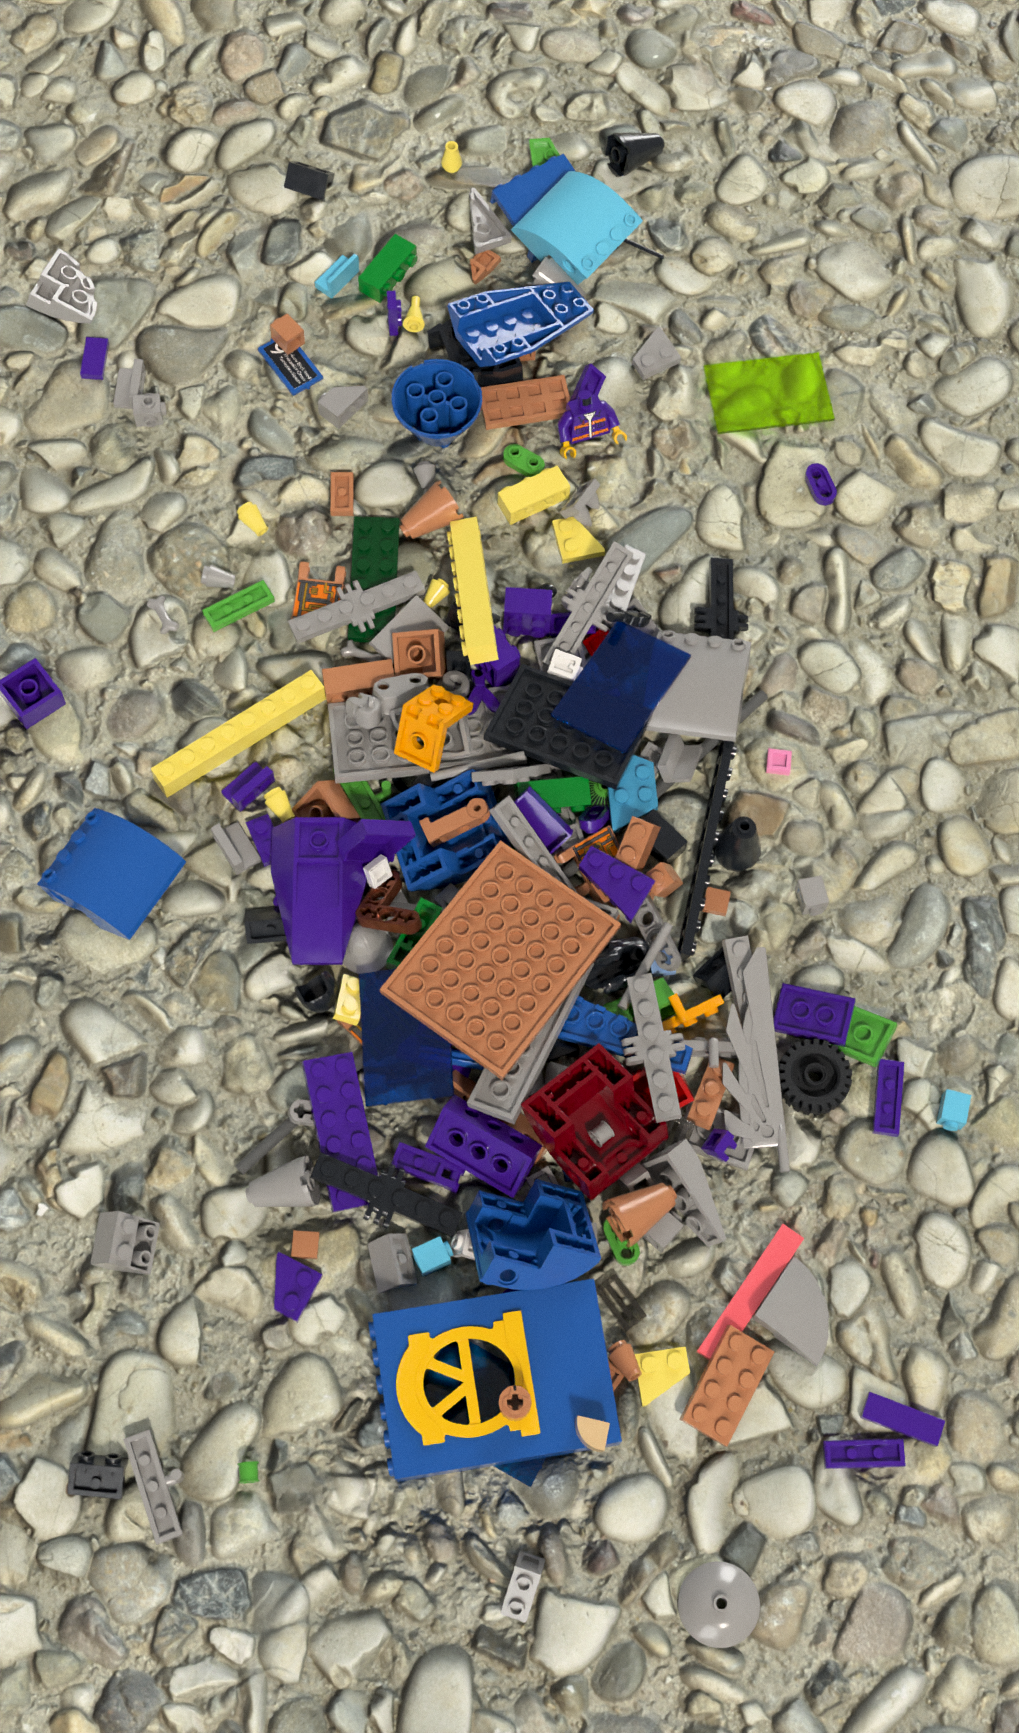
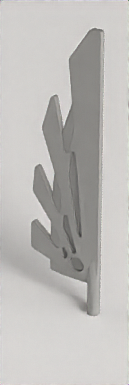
M758 947L742 973L748 1000L743 1028L741 1027L734 1004L730 1007L726 1026L727 1036L739 1060V1083L727 1063H723L722 1084L739 1103L740 1119L725 1110L724 1124L725 1130H728L734 1136L742 1138L743 1148L777 1147L780 1172H789L790 1166L767 955L765 947Z

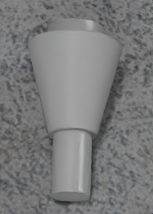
M429 461L420 462L413 469L424 490V494L434 484L436 466L430 464Z

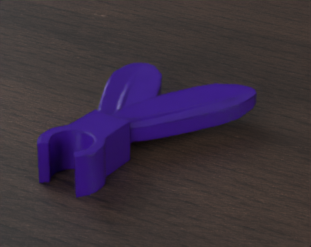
M472 670L471 675L475 688L471 692L468 701L474 704L472 712L467 715L474 714L479 708L481 701L491 712L496 713L500 702L485 687V670H481L482 676L480 677L475 676V670Z

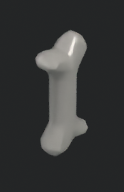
M159 596L157 599L150 598L147 601V606L156 611L162 622L161 634H167L169 631L176 632L179 629V624L170 619L164 608L165 596Z
M352 639L347 641V646L340 650L343 657L354 656L367 662L385 660L379 653L372 654L357 648Z

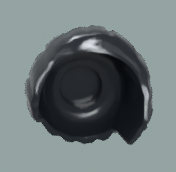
M324 971L321 975L314 977L307 984L294 988L299 1001L312 1012L323 1013L328 1011L335 1005L338 998V985L328 971Z

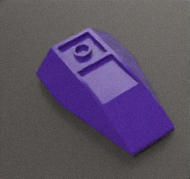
M295 817L272 828L271 876L293 965L343 964L356 920L355 912L361 903L367 882L363 867L369 864L359 861H343L337 841L357 824L347 818Z

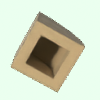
M577 1416L575 1418V1430L580 1441L593 1451L601 1453L605 1451L610 1423Z

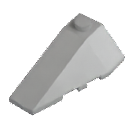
M687 1139L668 1146L641 1163L649 1172L655 1185L664 1183L666 1186H672L677 1195V1199H675L676 1205L672 1210L675 1211L677 1209L686 1217L687 1226L707 1247L726 1240L700 1159Z

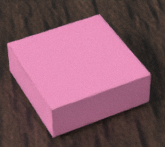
M768 748L766 773L789 776L792 751Z

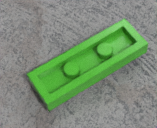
M264 580L203 609L202 613L212 631L216 632L274 603L275 599Z

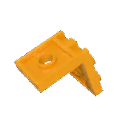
M433 684L403 704L394 754L435 773L440 767L447 728L472 712L474 703L466 700L461 695H455L445 690L442 686ZM417 736L423 740L424 746L418 743Z

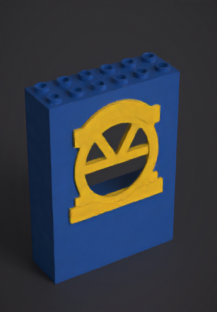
M594 1279L564 1283L546 1289L519 1290L372 1314L373 1321L368 1322L370 1338H372V1341H376L377 1348L372 1349L373 1361L376 1368L380 1367V1375L376 1376V1384L379 1394H383L384 1403H379L381 1419L383 1422L387 1421L388 1430L383 1431L385 1447L391 1449L392 1458H387L389 1475L391 1477L394 1476L397 1482L591 1450L577 1436L575 1430V1418L577 1416L610 1423L605 1448L621 1444L622 1439ZM468 1339L489 1342L497 1346L509 1358L514 1369L515 1385L526 1389L532 1401L530 1412L524 1419L510 1421L503 1417L500 1412L492 1419L481 1423ZM457 1342L462 1370L434 1359V1355L446 1345ZM426 1369H431L464 1382L435 1407L429 1405L423 1387ZM466 1395L470 1423L462 1425L444 1419L442 1415Z

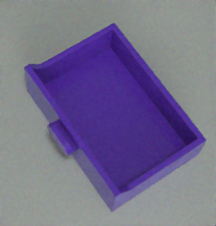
M530 786L514 800V803L550 854L572 836L573 830Z
M361 819L337 841L343 861L369 863L382 854L387 857L388 862H393L395 854L409 843L416 834L411 821Z

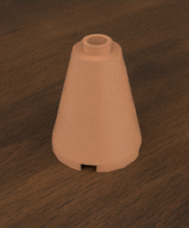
M440 480L436 481L400 519L402 525L399 528L406 538L411 536L414 539L448 526L450 521L464 519L463 514L458 516L459 507L446 487L442 489L439 487L442 483Z
M659 1183L607 1199L602 1203L603 1211L608 1209L610 1216L606 1217L609 1225L621 1242L627 1241L626 1247L629 1248L635 1245L676 1205L675 1199H677V1195L671 1185L666 1186L664 1183Z

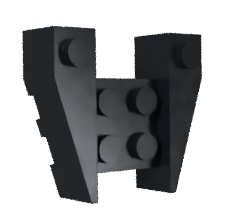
M451 319L443 324L439 323L427 331L429 348L442 345L447 360L467 368L474 375V379L479 387L523 381V368L519 357L497 365L479 367L456 339Z

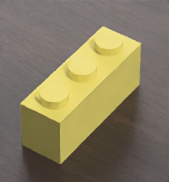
M558 465L553 468H546L533 477L524 478L520 483L504 487L498 492L497 504L509 524L512 525L570 497V484Z

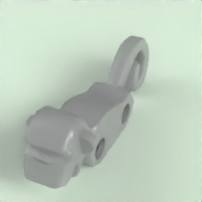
M449 671L443 675L442 686L445 690L455 695H461L464 698L468 695L469 680L465 674L459 671ZM410 673L381 679L374 684L372 696L359 693L358 698L350 697L347 699L346 713L356 720L359 726L366 729L374 728L379 725L382 714L390 715V710L403 707L404 703L429 688L428 678L421 673ZM413 678L420 679V682L412 683L410 682V680ZM454 682H458L461 687L455 690ZM387 685L388 689L381 690L378 686Z

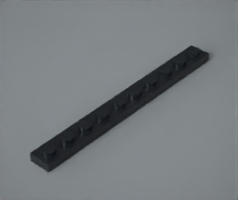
M722 740L719 744L677 947L681 955V962H685L690 956H693L697 946V942H694L695 933L699 932L701 920L698 919L699 912L703 911L706 897H703L704 889L708 888L710 882V875H707L708 868L712 866L715 858L712 849L713 845L717 844L719 832L716 831L717 824H720L723 818L724 810H721L722 802H725L728 794V789L725 788L726 781L730 780L732 768L729 767L730 761L734 759L737 750L733 741Z

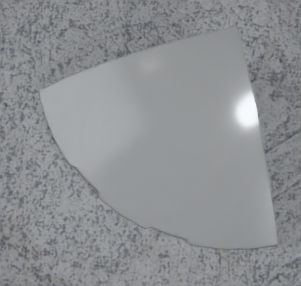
M58 248L31 291L26 306L54 318L91 324L97 308V302L94 298L95 287L90 277H85L80 271V264Z
M402 707L389 711L397 731L399 729ZM467 715L447 728L441 758L455 759L472 756ZM417 736L418 743L424 746L423 740Z
M793 1257L752 1319L771 1331L773 1336L817 1366L828 1341V1307L816 1278L802 1262Z

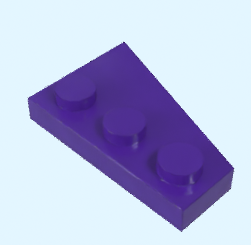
M593 846L589 848L579 865V870L632 923L653 888L655 880Z

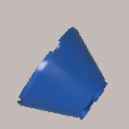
M429 359L424 360L423 364L415 367L411 365L400 374L392 389V407L399 422L414 434L418 440L430 446L446 448L478 418L482 407V390L474 379V375L464 366L449 360Z

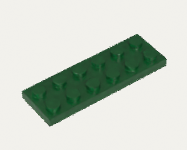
M354 516L351 570L352 590H355L353 587V581L358 580L362 590L365 591L397 578L400 518ZM396 605L375 613V619H372L375 628L369 629L365 622V632L361 633L358 625L353 627L352 623H350L348 641L352 639L353 642L370 643L396 616Z

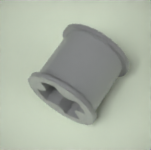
M603 1120L591 1131H588L591 1140L600 1148L602 1144L615 1136L611 1127Z

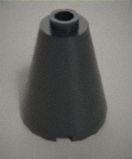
M613 133L606 138L604 144L605 157L609 156L610 163H607V165L617 177L626 176L660 155L665 144L663 138L658 133Z
M745 816L738 817L719 832L717 844L713 846V852L721 866L727 870L740 872L753 867L758 861L761 854V844L756 824L751 818Z

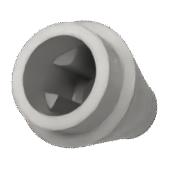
M205 565L201 583L206 584V587L233 588L236 575L214 565Z

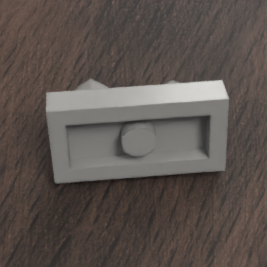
M594 478L581 484L560 511L561 515L565 519L573 516L578 522L591 527L592 521L586 505L593 509L600 508L599 498L596 493L600 486L599 482Z

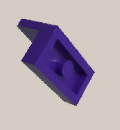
M254 762L228 784L221 793L241 812L275 782L274 773L268 766L263 769L257 762Z

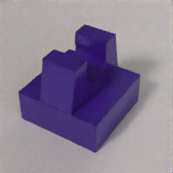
M714 1128L701 1149L707 1155L727 1162L729 1157L724 1151L726 1148L735 1150L737 1144L733 1140L734 1135L728 1130Z

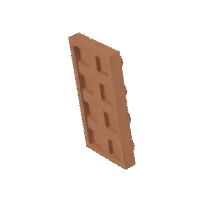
M565 375L481 387V410L486 430L560 419L566 411V404L570 401Z
M727 1325L679 1420L727 1447L774 1351L735 1327Z

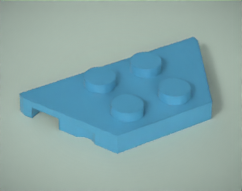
M634 755L617 790L607 787L613 833L619 832L622 827L628 825L632 816L641 818L653 809L655 811L658 809L653 762Z

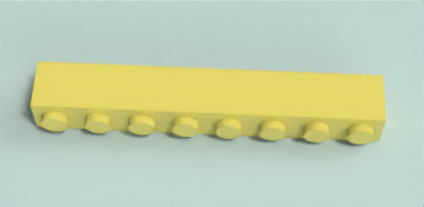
M477 516L450 521L451 531L447 532L449 545H453L449 547L451 560H455L451 562L453 576L457 575V577L453 578L455 591H459V593H455L457 607H461V609H457L459 623H463V625L459 626L461 639H465V642H461L463 655L469 657L470 665L499 660Z
M312 670L306 672L152 767L151 772L155 782L168 798L326 700L324 686Z

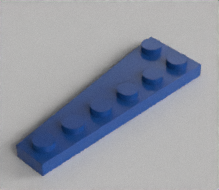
M578 996L558 1039L590 1048L600 1043L609 1053L629 1058L635 1055L624 1056L623 1050L633 1046L623 1047L621 1041L625 1038L638 1036L636 1023L629 1021L628 1018L620 1014L618 1016L607 1011L606 1008L598 1004L594 1005L584 1000L583 997ZM685 1045V1050L676 1052V1056L670 1058L672 1071L686 1075L693 1053L692 1047Z

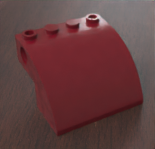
M600 1043L521 1104L527 1120L544 1147L567 1176L591 1201L669 1138L667 1123L665 1121L656 1123L654 1110L634 1091L633 1076ZM603 1120L611 1127L615 1136L607 1140L600 1148L591 1140L588 1131H591Z

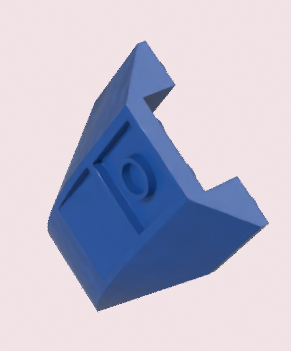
M571 282L485 291L448 303L447 306L456 339L479 367L497 365L532 353L585 320L594 311Z

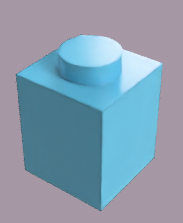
M946 1089L941 1095L936 1124L943 1125V1128L949 1131L961 1130L967 1123L972 1095Z
M440 1236L412 1249V1255L422 1277L451 1265L452 1249L448 1241L443 1243Z

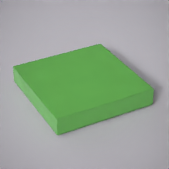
M855 1006L845 1047L835 1046L838 1047L839 1052L842 1051L846 1056L876 1068L897 1028V1022Z

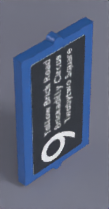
M271 338L270 342L258 348V352L292 396L305 389H310V386L323 380V375L301 347L287 355Z

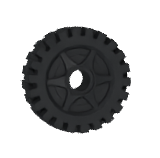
M806 1039L801 1043H795L785 1052L778 1065L782 1099H786V1104L789 1107L792 1105L795 1107V1111H803L805 1115L813 1113L814 1116L836 1109L846 1098L852 1084V1069L849 1068V1060H845V1054L842 1051L839 1052L837 1046H830L829 1042L825 1040L819 1042V1039H813L812 1041ZM808 1073L817 1074L820 1081L814 1082L810 1080Z

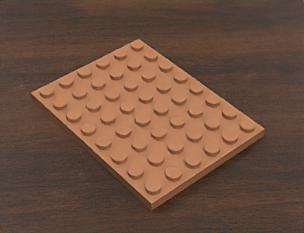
M500 840L380 988V993L503 1080L620 929L621 923Z

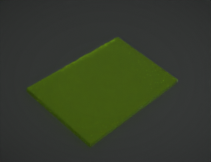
M819 352L703 366L717 434L835 420Z

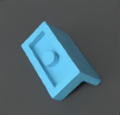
M353 254L349 259L342 255L315 281V288L332 299L359 272L358 255Z

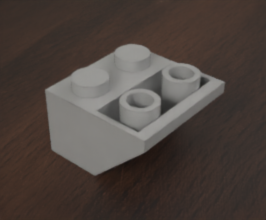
M121 1211L100 1213L90 1264L115 1271L151 1274L160 1223Z

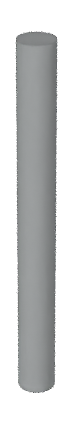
M524 751L438 770L435 773L430 772V777L433 782L459 776L470 769L480 771L526 759Z
M664 922L634 976L647 974L673 928L671 924ZM629 987L617 1005L625 1011L631 1003Z

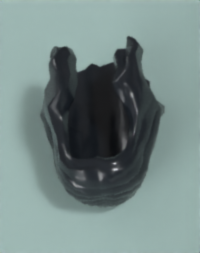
M638 937L610 940L593 962L594 965L584 985L590 989H604L605 994L627 989V978L635 975L650 949V945Z

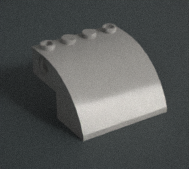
M671 630L658 631L651 657L643 705L644 709L653 712L646 730L735 742L742 714L743 691L750 663L751 642L744 641L743 639H722L719 636H698L695 633L681 634Z

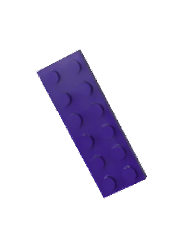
M353 1052L302 1061L320 1153L378 1176ZM327 1185L332 1213L368 1206L369 1202Z

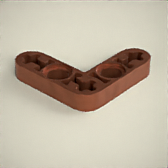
M391 871L393 876L376 889L371 888L356 909L355 914L358 923L365 928L406 935L414 934L422 927L419 914L414 910L390 907V904L403 886L399 873ZM379 897H384V898L381 899V900L374 901L375 899H377V898H379ZM388 917H394L391 920L383 921Z

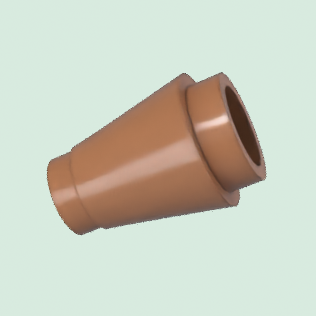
M620 1340L609 1347L607 1350L609 1353L608 1358L629 1382L636 1380L642 1375L631 1344H627L626 1340Z

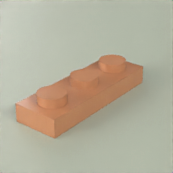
M719 1058L718 1068H710L708 1063L686 1119L687 1122L709 1131L726 1089L722 1084V1065L727 1063L731 1072L735 1064Z

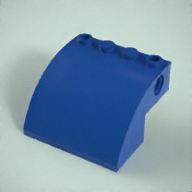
M470 769L435 789L418 783L381 804L386 820L411 821L416 834L409 843L396 853L409 891L433 890L447 887L450 883L456 885L466 882L500 840L512 848L510 840L491 814L486 822L434 848L428 842L421 827L420 820L428 817L431 822H434L467 806L469 801L474 798L485 800L490 809L497 804L491 785L482 786V781L472 782L471 772H477V770Z
M94 807L86 815L85 821L79 829L71 835V839L64 849L58 852L52 865L43 872L42 878L37 885L54 901L82 911L100 929L130 940L183 868L186 861L166 844L137 825L117 815Z
M536 1179L524 1202L478 1191L472 1205L465 1213L479 1281L484 1284L515 1290L546 1289L576 1279L592 1269L601 1260L582 1191Z

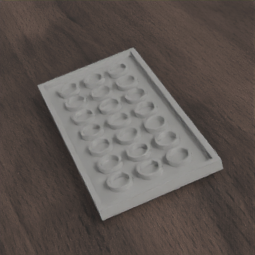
M510 686L487 689L501 703ZM473 689L469 690L468 695L465 697L466 700H468ZM482 701L474 714L467 715L472 756L455 759L441 758L439 770L515 753L512 750L484 740V733L495 713L491 712ZM346 702L328 703L336 784L430 774L431 771L394 754L398 731L394 726L391 715L382 714L378 726L366 729L359 726L356 720L346 713ZM525 756L526 760L519 761L498 767L525 765L527 764V758Z

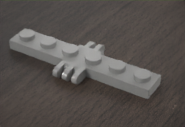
M613 542L585 591L579 588L577 591L570 588L566 589L565 592L572 596V599L562 596L560 600L568 605L566 609L572 613L542 663L549 666L555 649L574 655L591 625L607 632L608 627L601 622L603 620L611 624L612 622L607 621L606 614L607 612L617 611L605 604L632 558L633 552Z
M413 571L365 591L362 590L358 580L353 581L355 590L351 589L349 583L344 585L347 592L345 594L341 587L335 588L340 601L288 621L297 644L352 623L353 627L358 625L361 633L366 631L365 622L369 629L375 628L372 619H375V613L413 599L416 595L425 594V587L416 571Z
M652 973L628 977L627 982L638 1036L625 1038L621 1041L623 1047L633 1046L623 1050L624 1056L635 1055L625 1059L626 1065L631 1066L644 1063L656 1123L680 1119L682 1116L670 1058L675 1057L676 1052L685 1050V1043L674 1044V1042L683 1040V1034H672L671 1030H663Z

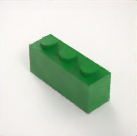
M394 234L358 277L359 291L381 303L387 297V291H392L397 282L403 280L407 270L416 264L418 259L417 246Z
M583 777L526 781L514 784L515 799L530 786L557 814L562 813L561 809L568 808L571 809V812L585 811V807L591 805L589 779Z

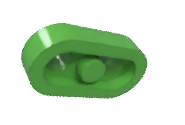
M512 444L504 450V463L522 475L533 477L544 470V460L526 448Z
M606 1219L603 1233L616 1262L623 1266L633 1265L640 1255L638 1243L627 1248V1241L621 1242L615 1233L612 1232L611 1226ZM628 1249L631 1252V1256L624 1257L621 1251Z

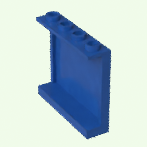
M564 153L558 157L553 156L546 163L532 167L527 173L516 175L510 182L504 185H497L492 191L490 202L491 204L497 202L514 227L568 171H575ZM528 250L527 257L531 261V263L538 260L537 257L530 250Z

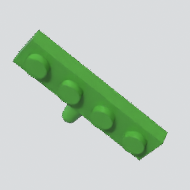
M367 781L339 783L361 817L359 820H386L379 803L390 799L392 796L391 783L389 781L382 782V792L374 795Z

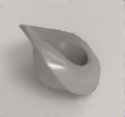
M356 917L343 964L350 971L357 974L379 971L387 965L386 961L393 950V943L389 933L383 930L362 927L359 925Z

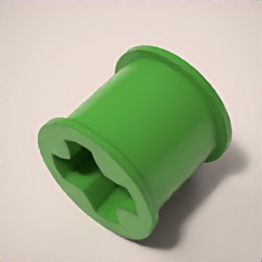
M258 1461L237 1463L239 1466V1484L260 1482L258 1480Z

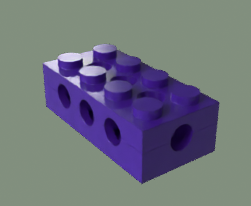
M456 1095L443 1107L425 1145L426 1148L512 1198L523 1186L543 1146L493 1116L468 1107L467 1101Z

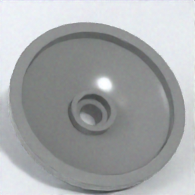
M715 1561L698 1566L685 1578L678 1595V1612L683 1626L695 1640L709 1647L727 1648L739 1644L751 1634L759 1618L760 1600L755 1584L742 1569L727 1562ZM719 1598L724 1599L726 1602L724 1609H719L716 1605V1601Z

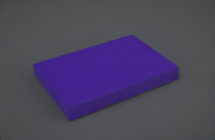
M783 983L774 1016L775 1032L810 1040L819 1039L820 1042L825 1040L829 1044L845 1047L856 998Z

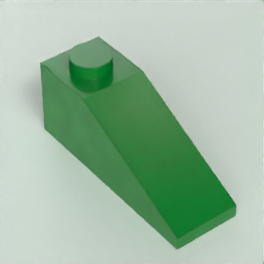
M422 897L420 898L414 911L419 914L422 927L414 934L400 935L386 961L387 969L393 972L442 913V907Z

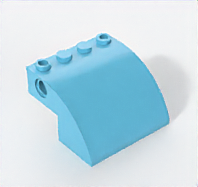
M568 171L511 231L540 262L550 255L569 277L579 285L612 254L643 220L623 198L603 182L584 173Z

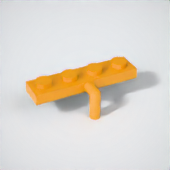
M677 993L668 997L676 1015L662 1022L663 1030H671L672 1034L677 1032L675 1027L683 1024L684 1028L698 1022L696 1017L703 1013L705 1017L719 1012L717 1007L724 1004L721 995L712 997L686 1011Z

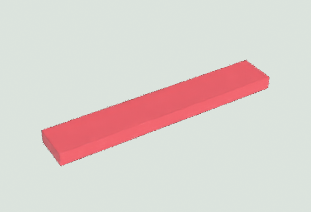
M781 1225L697 1350L699 1354L710 1360L727 1325H731L741 1332L744 1330L804 1240L802 1236L786 1225Z

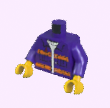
M588 390L580 391L578 399L569 401L566 404V411L558 421L560 443L563 442L560 455L567 459L566 452L570 450V456L575 458L576 450L570 444L608 434L611 428L613 430L612 439L616 444H619L616 439L619 434H622L623 439L627 441V435L618 427L620 423L614 409L606 401L600 400L596 394H591Z

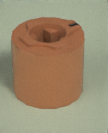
M513 1385L502 1391L499 1397V1409L503 1417L510 1421H520L530 1412L532 1401L526 1389Z

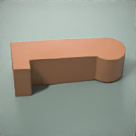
M474 798L469 801L467 806L434 822H431L428 817L419 822L428 842L434 848L486 822L491 813L485 800Z

